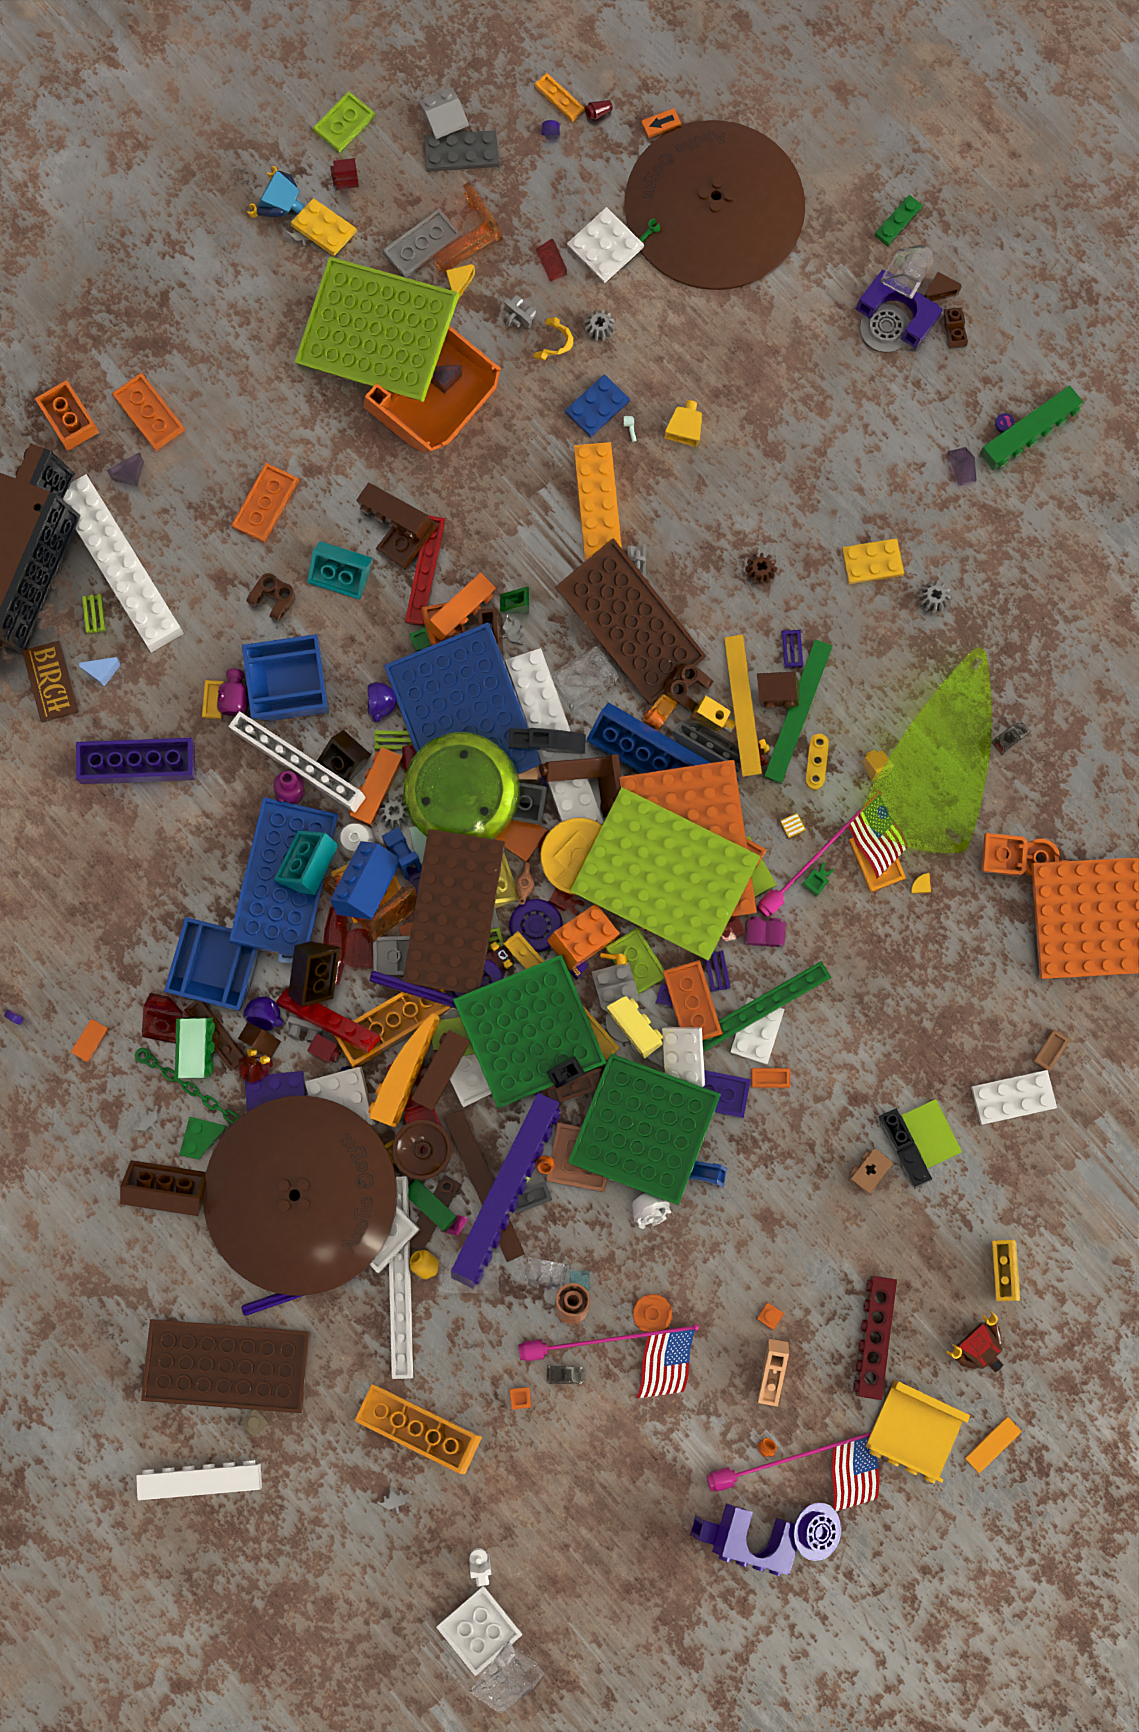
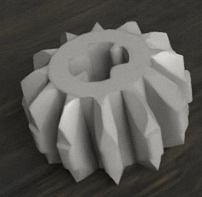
M595 309L594 315L589 313L588 319H585L584 325L586 327L584 330L588 333L589 338L595 336L596 342L598 338L605 341V336L610 338L612 336L611 332L615 331V320L611 318L610 313L605 315L604 310L598 313Z
M935 581L934 584L928 582L926 587L923 586L921 588L922 593L919 594V598L922 601L920 604L927 605L926 611L932 608V613H935L937 609L942 612L944 607H948L951 595H948L950 588L944 589L945 583L939 586L938 581Z
M398 796L395 797L394 801H392L391 797H388L389 803L387 804L382 801L381 804L384 808L378 809L382 813L379 819L384 820V826L390 823L391 829H394L395 824L401 828L400 822L402 821L404 824H407L408 821L405 817H411V813L406 812L410 810V806L405 805V799L399 802ZM391 810H393V811H396V810H397V811H398V815H396V814H393V815H392V814H391Z

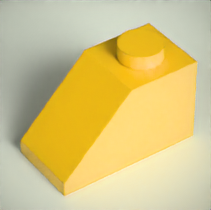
M873 750L865 754L866 757H864L862 762L871 782L890 774L894 765L883 750L879 752Z

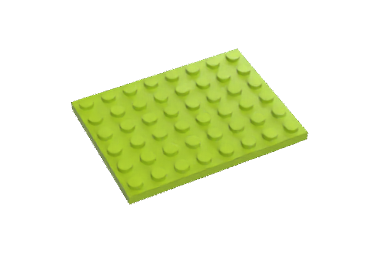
M329 256L295 363L372 387L378 383L388 392L424 402L460 294L452 290Z
M622 787L570 891L709 961L761 856Z

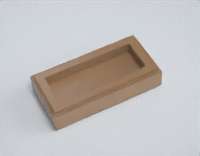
M1053 1029L1034 1058L1033 1063L1050 1072L1070 1039Z

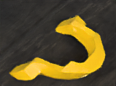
M556 317L547 318L545 325L555 327L563 333L566 339L564 347L559 348L558 351L543 349V351L534 353L532 357L538 360H546L548 355L563 354L573 346L574 340L569 328L561 325L560 319Z

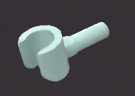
M624 416V426L629 427L632 442H635L637 440L634 432V418L632 416Z

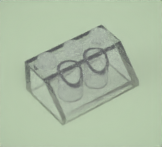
M922 244L898 249L880 282L912 299L933 263L937 252Z

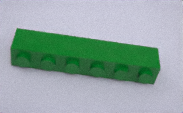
M1069 385L983 446L980 452L981 456L993 470L997 467H1004L1009 462L1008 459L1018 457L1023 453L1025 447L1028 446L1030 448L1035 445L1039 437L1043 436L1044 438L1052 432V428L1063 425L1067 421L1066 418L1070 415L1072 417L1076 416L1081 411L1082 399Z

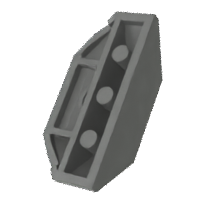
M680 721L674 729L673 737L680 745L711 763L734 760L736 772H739L741 769L739 749L733 742L702 724Z

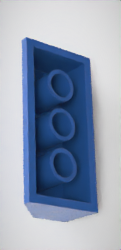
M360 841L330 899L336 914L372 920L399 866L398 860L400 858L378 843Z

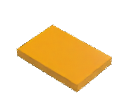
M854 838L848 840L870 893L906 879L898 858L876 879L871 864L856 845Z

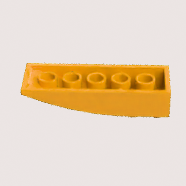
M427 987L436 991L446 993L443 989ZM401 992L353 1020L355 1023L380 1036V1041L369 1053L334 1035L333 1037L353 1069L412 1035L432 1013L439 1017L452 1007Z
M432 1013L404 1045L388 1071L383 1084L380 1083L377 1087L376 1094L378 1096L376 1101L372 1102L369 1107V1118L397 1128L441 1019L440 1017Z
M371 1384L354 1420L459 1474H466L482 1439V1436L374 1384Z

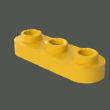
M823 734L813 735L809 742L805 784L811 790L820 789L825 782L829 740ZM821 740L823 745H817L816 741ZM814 759H820L821 763L816 764ZM812 777H817L819 781L814 782Z

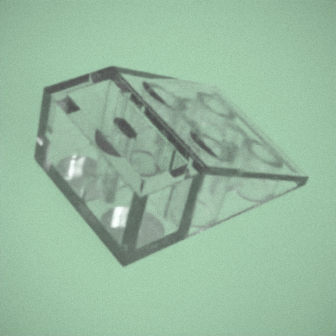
M508 1641L470 1690V1693L501 1714L529 1693L545 1672L535 1660Z

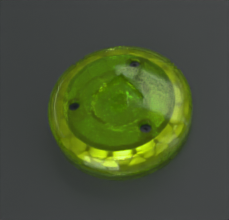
M470 732L447 733L426 743L411 760L404 779V802L407 805L406 809L410 813L409 816L412 822L426 837L428 829L495 839L508 827L518 808L520 799L519 776L509 755L492 740Z

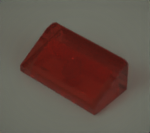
M554 239L548 240L536 249L550 281L567 275L566 265Z

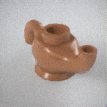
M530 862L524 863V871L515 881L520 905L525 904L526 898L534 889V879L530 874Z

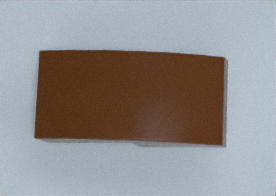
M962 307L944 309V323L949 348L967 346L968 339L964 327L965 318Z

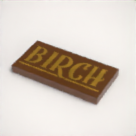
M60 641L23 650L40 721L46 722L78 713Z

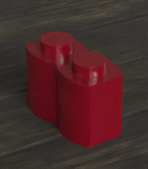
M355 158L333 161V166H330L333 186H337V190L358 188Z

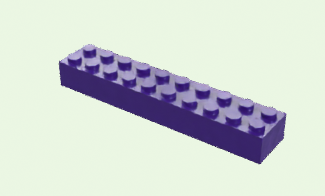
M537 1093L451 1269L452 1279L470 1288H474L475 1284H480L484 1275L483 1268L484 1266L488 1267L492 1259V1249H497L500 1243L501 1230H506L510 1221L509 1214L510 1212L514 1213L517 1208L518 1195H523L527 1186L526 1179L527 1177L531 1178L535 1170V1160L542 1156L544 1151L543 1144L544 1142L548 1143L552 1135V1125L556 1126L559 1121V1114L561 1112L559 1102Z

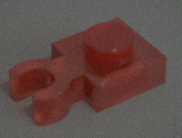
M555 888L548 901L564 912L567 907L570 908L571 913L574 915H579L580 913L575 909V905L583 907L585 904L582 900L572 899L575 894L566 893L558 888Z

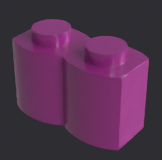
M750 917V920H747L745 924V945L783 947L785 945L786 922H781L779 918H770L769 921H763L761 917Z

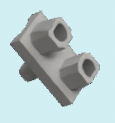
M515 295L510 300L506 298L503 301L505 304L504 310L506 311L504 317L507 318L506 325L511 327L514 324L516 327H519L522 324L529 330L532 326V320L536 316V310L531 306H528L524 311L521 310L520 307L523 305V300L518 295Z
M628 546L627 556L646 579V546Z
M289 1017V1037L298 1039L301 1031L308 1032L306 1041L311 1043L316 1033L323 1036V1029L300 1017L299 1019Z

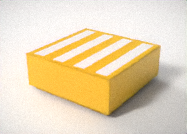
M798 813L780 821L788 839L806 830Z

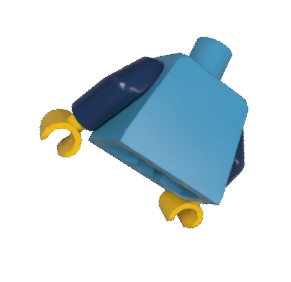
M272 166L271 171L273 173L267 172L270 182L257 204L259 207L257 208L253 203L249 205L250 209H254L252 212L247 211L251 218H255L258 215L265 217L286 216L290 209L299 214L304 207L303 203L296 200L300 190L297 188L292 175L280 170L277 171V168Z

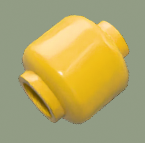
M427 1250L413 1253L410 1258V1270L421 1279H429L437 1274L439 1267L438 1258Z

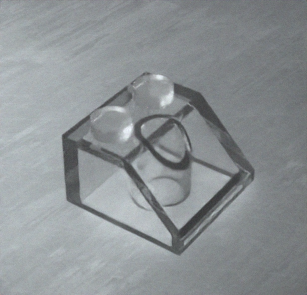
M528 1257L524 1281L528 1282L527 1286L539 1288V1285H545L547 1290L558 1292L559 1288L564 1286L568 1264Z

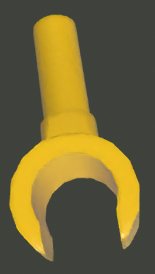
M601 953L600 955L601 958L616 960V965H627L626 955Z

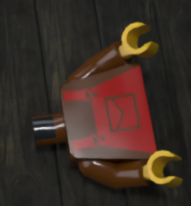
M990 1311V1318L987 1319L983 1315L982 1319L985 1322H981L957 1345L952 1344L954 1347L952 1353L946 1352L961 1366L971 1369H983L989 1365L994 1372L1003 1367L1004 1364L997 1358V1355L1003 1351L1001 1347L1003 1343L1001 1331L997 1323L998 1318L992 1311Z

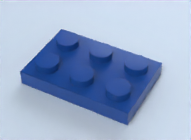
M604 374L565 410V413L591 438L630 402V398Z

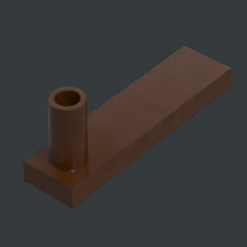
M444 1174L433 1194L449 1207L461 1184ZM423 1212L416 1222L420 1230L410 1240V1247L416 1251L424 1250L437 1227Z

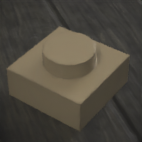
M252 1410L240 1422L253 1437L269 1423L258 1410Z

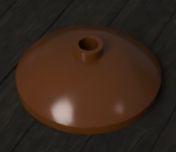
M416 1120L406 1124L397 1133L393 1142L392 1153L394 1161L401 1172L411 1178L425 1180L439 1175L447 1167L451 1159L452 1145L447 1132L440 1125L428 1120ZM422 1147L427 1148V1152L425 1154H422L420 1152V1149Z

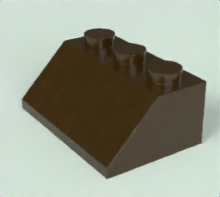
M312 941L294 946L288 996L299 1006L303 1007L334 998L340 948Z

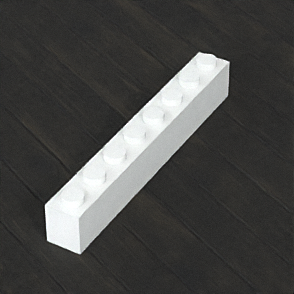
M240 711L228 726L234 734L290 771L297 773L302 779L355 813L366 798L359 789Z

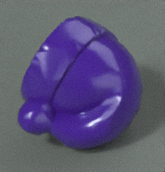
M373 682L368 685V715L372 716L374 722H379L382 717L388 716L394 711L397 699L391 687L384 683Z
M257 997L251 1000L243 1010V1018L263 1030L269 1031L274 1027H281L283 1025L280 1009L277 1003L269 997Z

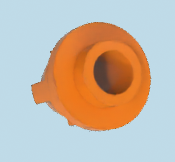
M651 708L648 709L643 716L645 718L644 723L650 724L656 730L666 721L657 708L653 710Z

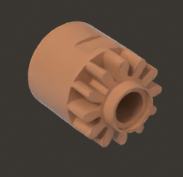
M569 1283L559 1289L554 1308L555 1316L560 1319V1323L565 1322L567 1326H571V1324L578 1326L579 1322L585 1321L590 1306V1295L587 1289L577 1283Z

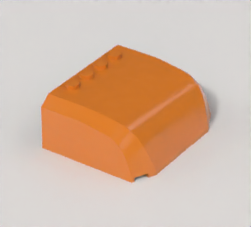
M449 325L424 402L388 392L376 383L365 396L363 408L413 448L425 453L431 452L450 444L497 388L501 368Z

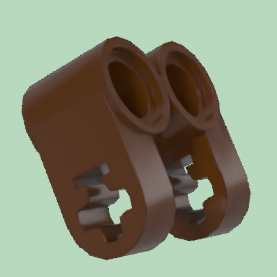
M266 573L260 577L246 600L247 603L256 607L265 595L275 599L278 602L273 607L270 617L279 622L294 603L295 594L290 584L280 581L274 574ZM268 582L274 583L271 588L265 587ZM283 592L290 593L286 598L280 597Z
M683 663L677 667L673 678L666 682L664 690L679 705L689 712H693L697 703L687 696L690 685L697 682L705 689H709L714 681L696 666ZM686 669L690 670L688 678L684 675ZM678 684L679 691L674 693V686Z

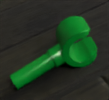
M654 218L649 221V228L639 238L641 242L652 232L656 233L660 230L659 223L652 227L656 223Z

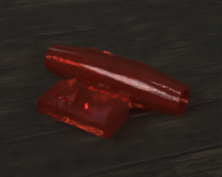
M330 907L324 929L323 944L340 948L335 986H338L345 963L354 968L372 969L375 930L355 928L347 932L346 916L337 915L334 907Z

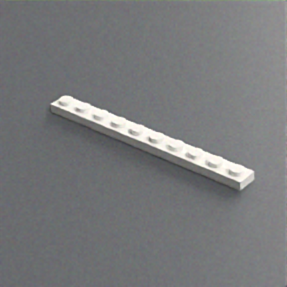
M408 1176L396 1177L397 1206L409 1217ZM409 1241L389 1262L392 1379L413 1378Z

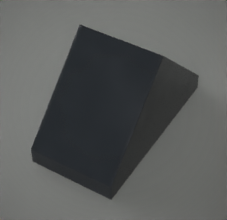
M575 1056L547 1071L556 1089L585 1074Z

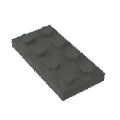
M496 130L450 133L438 139H435L433 134L424 135L427 172L499 167Z

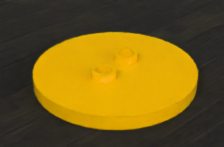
M576 817L558 823L547 833L541 846L540 861L544 874L556 888L569 894H575L570 890L602 828L601 824L588 818Z

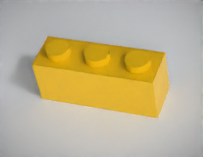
M992 1241L996 1301H1020L1016 1241Z

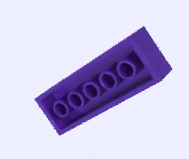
M192 738L76 742V780L80 784L195 780V742Z

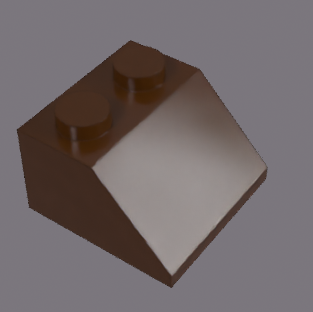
M796 672L757 673L761 707L775 709L776 707L783 706L790 709L794 708V706H799V682Z

